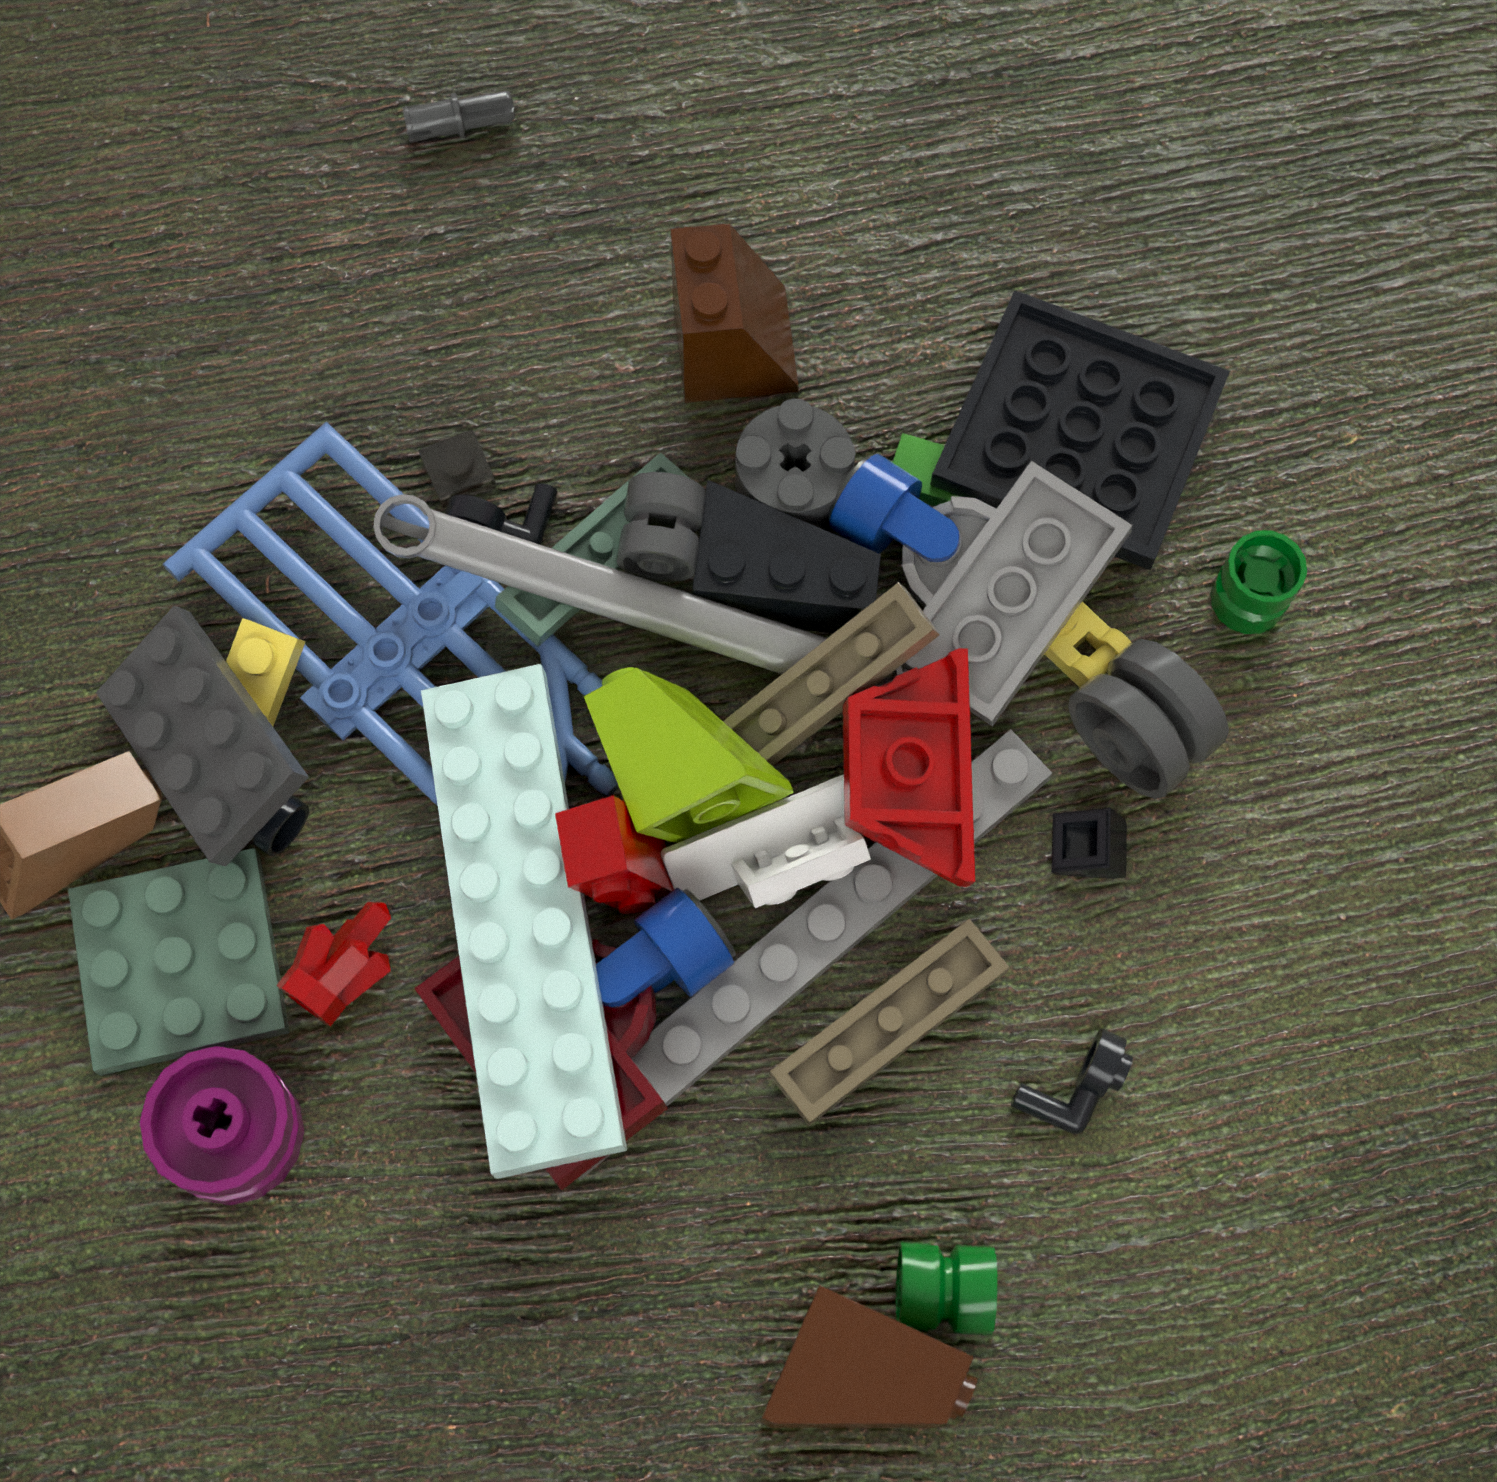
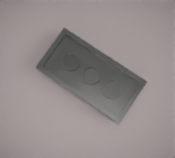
M175 605L96 692L189 833L211 863L227 866L309 778L191 612Z

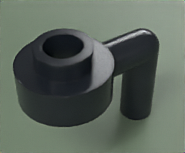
M536 484L523 525L507 520L505 513L495 504L470 495L452 496L449 499L445 514L541 545L558 491L548 484Z
M1103 1028L1098 1031L1082 1063L1076 1088L1068 1104L1020 1083L1013 1096L1011 1107L1071 1134L1083 1132L1099 1099L1105 1095L1108 1088L1118 1092L1126 1080L1133 1061V1056L1124 1052L1127 1040Z

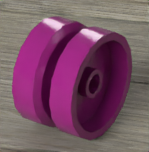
M219 1046L189 1052L166 1067L147 1092L140 1118L144 1151L160 1175L202 1201L230 1206L259 1199L281 1184L299 1158L304 1135L300 1104L287 1084L268 1065L248 1052ZM232 1119L227 1131L218 1129L223 1121Z

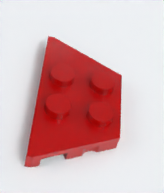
M958 648L949 652L946 657L918 669L915 667L899 674L886 684L879 687L872 686L854 694L843 703L844 823L850 829L959 887H969L975 882L968 649Z

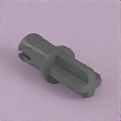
M508 91L457 99L455 92L451 93V99L402 107L410 143L459 134L460 138H465L464 130L511 122L515 118L512 96Z

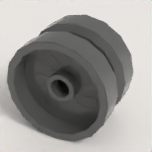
M1141 638L1131 642L1109 662L1107 675L1101 673L1090 678L1069 699L1068 709L1073 724L1084 743L1101 764L1122 783L1137 793L1153 799L1165 797L1187 777L1190 768L1189 763L1194 764L1206 760L1226 741L1229 733L1225 712L1213 691L1199 674L1174 652L1157 642Z

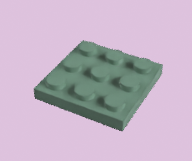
M255 848L240 851L227 866L211 863L206 858L68 888L92 1068L99 1076L181 1058L189 1052L210 1047H230L290 1033L284 995L276 986L281 977L261 858Z

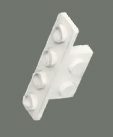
M844 774L666 847L661 851L662 860L674 889L677 887L682 891L688 889L700 901L739 885L755 908L764 904L775 905L791 899L797 890L821 880L831 881L840 879L848 875L854 869V866L871 860L864 837L845 826Z

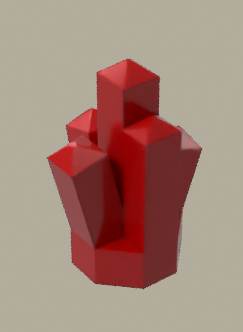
M367 902L354 919H347L334 936L324 924L306 927L293 965L276 986L304 1010L324 1024L332 1026L351 1002L391 971L387 954L371 950L368 952L367 950L391 919L387 905L384 902Z

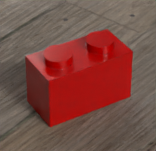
M613 795L555 813L569 888L580 891L582 894L593 898L595 902L612 906L622 914L646 911L656 904L655 899L664 897L674 890L661 857V851L666 848L665 840L636 832L626 803Z

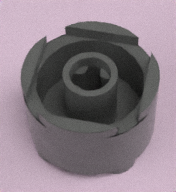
M797 398L788 399L780 406L768 409L756 416L743 430L736 447L735 490L737 493L825 531H829L828 512L830 506L837 498V491L855 466V447L846 429L832 415L811 406L805 400Z

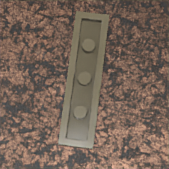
M898 582L723 722L773 766L843 711V703L848 697L877 685L940 634L907 589Z
M969 918L770 1070L769 1076L806 1124L810 1126L1004 976L1010 967Z

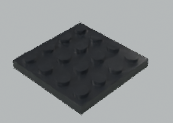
M1014 290L932 473L930 485L960 497L976 498L997 509L1032 461L1132 525V533L1114 557L1151 570L1230 371Z

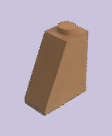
M130 751L0 804V903L11 920L33 909L153 831L162 801L161 789L149 771L140 768Z

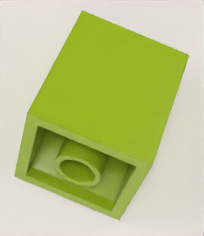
M628 667L610 673L602 680L600 688L584 696L638 833L679 843L773 804L794 793L790 781L685 688L637 667Z

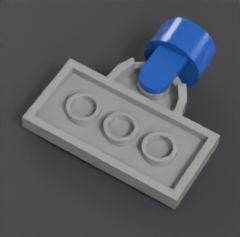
M880 454L867 456L853 468L837 491V498L830 506L828 512L829 527L845 539L879 554L894 539L903 544L901 565L910 592L924 607L923 613L940 635L902 664V666L908 670L915 667L919 669L946 657L951 651L958 648H967L970 712L993 727L1132 533V525L1032 461L996 509L976 498L951 496V500L931 507L919 499L922 481Z

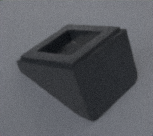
M1112 808L1053 813L1051 873L1063 876L1107 879L1126 877L1127 823L1122 816Z

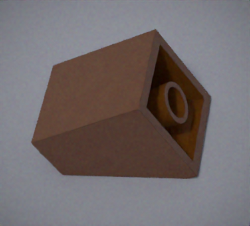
M730 223L670 229L673 307L685 403L798 392L799 384L785 286Z
M819 1285L760 1423L770 1428H936L947 1424L949 1418L955 1420L957 1416L963 1417L978 1381V1378L968 1374L974 1357Z

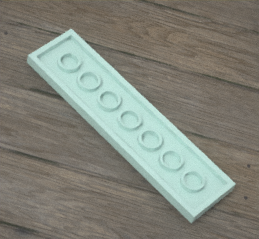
M542 664L421 690L490 1172L496 1179L627 1151L584 894L569 888L567 885L555 813L568 810L569 805L546 672Z

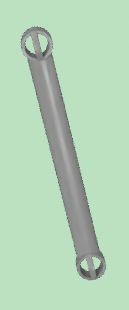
M401 494L390 497L380 505L374 517L373 528L377 540L387 552L396 557L410 559L418 556L780 674L786 672L827 639L811 632L432 510L425 501L413 495ZM403 504L414 505L424 515H427L429 529L401 521L387 514L396 506ZM383 527L424 541L417 547H397L384 536ZM901 666L892 672L893 678L903 673ZM884 678L875 686L879 687L883 684L892 681L893 679Z

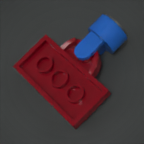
M677 887L635 918L633 921L639 932L620 947L613 948L600 944L598 939L592 940L626 1141L668 1109L663 1099L632 1061V1058L648 1042L656 1021L655 993L662 990L672 981H675L689 997H692L734 965L732 957L736 954L730 941L704 905L688 889L682 891ZM457 956L414 989L476 1073L460 957ZM607 1155L545 1169L562 1191Z

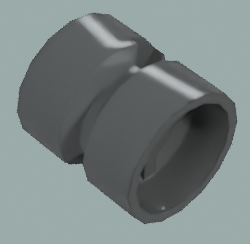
M648 472L632 477L628 483L624 516L630 523L625 524L621 530L617 554L618 566L626 573L651 581L678 582L691 578L696 570L699 539L694 532L698 531L702 525L706 499L705 489L692 479L672 473Z

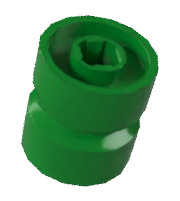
M1272 530L1254 531L1242 536L1232 547L1224 565L1214 580L1210 592L1211 606L1218 619L1229 629L1243 634H1260L1272 629L1283 618L1291 605L1290 603L1295 599L1304 584L1307 575L1306 558L1300 547L1288 536Z
M900 1242L896 1268V1321L919 1332L928 1333L929 1330L937 1329L942 1320H947L954 1334L992 1336L996 1322L998 1290L995 1248L993 1246L956 1245L949 1257H944L938 1245Z

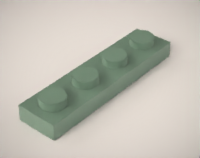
M661 452L634 475L648 472H665L689 478ZM631 479L556 543L552 549L623 571L617 564V554L621 530L625 524L630 523L624 516L628 483ZM507 586L496 596L494 606L537 647L580 610L579 608L511 586Z

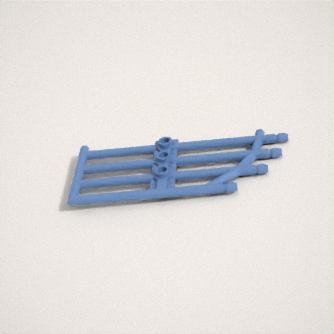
M327 422L321 425L163 563L166 570L178 582L194 570L243 618L298 638L212 555L216 549L239 530L357 644L332 669L310 648L304 645L295 669L313 686L300 697L301 701L342 741L358 729L436 805L437 798L432 766L375 711L401 687L423 707L421 690L436 686L420 670L445 647L478 678L506 672L463 631L490 607L540 654L541 664L547 676L564 782L570 764L581 776H587L588 782L597 791L606 796H610L619 787L614 773L605 764H599L598 758L573 734L567 680L571 684H576L577 690L585 696L602 686V680L594 672L590 673L587 670L588 667L553 634L537 647L494 608L496 596L504 590L498 582L445 565L419 589L301 477L305 471L327 453L380 504L390 497L403 494ZM281 492H284L402 604L376 629L256 515ZM403 504L389 511L396 519L429 529L427 515H424L414 505Z

